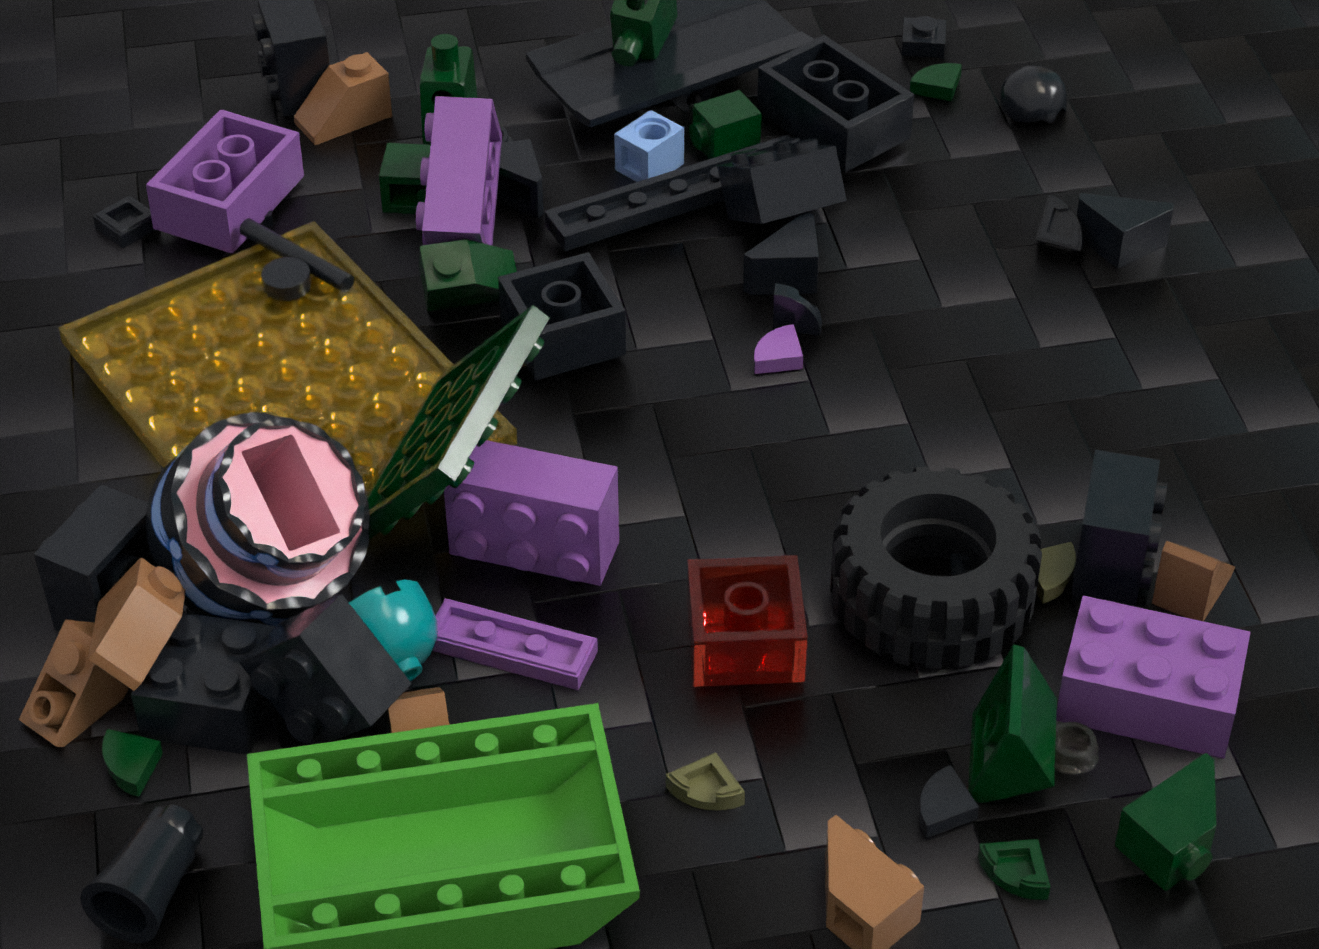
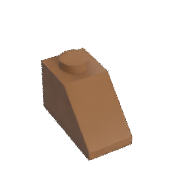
M368 52L352 55L346 60L328 66L294 115L295 124L314 145H318L392 117L388 72Z
M141 557L98 602L88 660L135 691L142 684L182 617L185 589L178 578L168 569L160 566L154 567Z

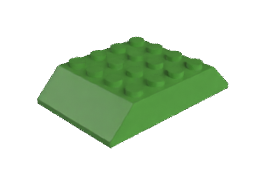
M598 703L247 754L264 949H552L581 944L640 898V890Z

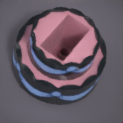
M250 412L217 421L208 426L165 466L156 479L150 493L146 512V532L148 545L156 567H164L178 578L185 589L184 604L194 613L202 616L277 626L280 622L335 597L349 583L362 564L367 552L370 513L362 477L356 470L348 450L342 444L330 438L323 429L314 424L267 413Z

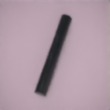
M250 218L242 222L240 226V234L281 258L293 257L304 261L309 266L311 275L344 293L352 288L354 277L351 274Z

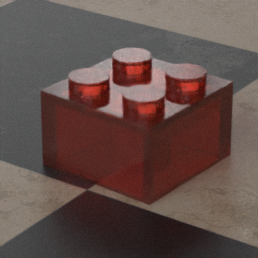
M797 555L687 560V609L694 687L805 682L808 637Z

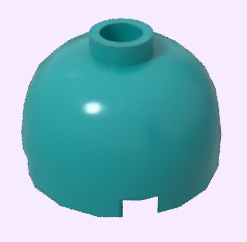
M400 580L396 581L401 591L385 595L379 586L350 601L349 604L409 681H411L422 672L421 664L431 655L438 636V627L432 605L418 582Z

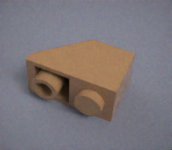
M64 621L19 718L21 722L56 747H65L121 702L129 689L125 684L88 660L94 622Z
M837 815L828 820L825 852L826 927L852 949H889L920 923L924 885L920 883L911 869L905 865L895 863L880 851L864 831L853 829Z

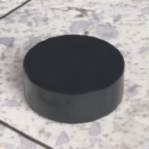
M278 258L266 264L262 269L263 290L268 297L274 300L293 301L304 296L311 288L309 266L298 258Z

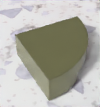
M1072 542L1041 549L1042 559L1037 595L1042 603L1059 597L1063 593L1064 587L1072 579L1076 564V552Z
M716 752L666 774V788L677 799L690 806L705 810H728L745 805V791Z

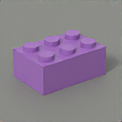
M435 96L434 113H427L425 119V140L431 142L430 156L423 157L421 161V185L427 187L425 202H418L416 229L422 231L423 245L465 239L492 245L502 145V133L493 100Z
M220 109L146 184L153 229L233 254L247 239L240 234L242 222L250 218L260 224L265 219L264 216L270 210H273L304 177L299 132Z
M488 440L480 447L475 446L469 457L474 461V466L469 475L457 488L454 489L449 485L444 490L449 553L471 560H480L513 567L518 570L532 571L565 578L570 581L601 586L619 544L618 467Z
M1082 596L1062 675L1056 721L1196 753H1207L1210 756L1224 759L1235 718L1250 631Z

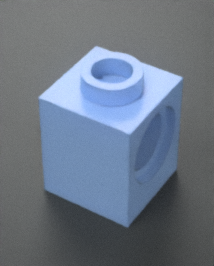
M652 110L614 134L615 170L636 182L676 170L684 164V127Z

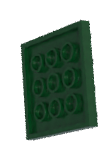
M534 305L529 307L437 378L366 496L370 513L369 539L378 533H381L383 536L387 535L400 518H404L406 521L409 520L418 511L422 503L433 504L447 486L450 485L455 489L469 475L474 466V461L469 458L475 446L480 447L491 436L498 424V420L493 417L499 405H505L516 393L522 382L516 375L522 365L527 366L536 357L544 344V340L539 336L550 317Z

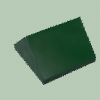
M1013 644L972 715L968 791L977 803H987L1054 787L1057 697L1026 649Z

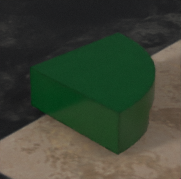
M943 63L920 70L910 81V92L918 96L952 101L961 78L962 64Z
M107 729L103 738L102 753L109 774L116 780V784L121 790L139 797L163 754L160 741Z
M1038 839L979 844V862L987 876L995 884L1007 892L1033 900L1049 899L1051 887Z

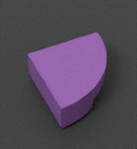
M794 324L770 331L756 345L754 352V374L803 369V354Z

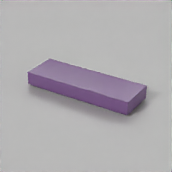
M447 598L444 599L435 615L437 618L438 636L432 651L579 690L598 652L597 638Z

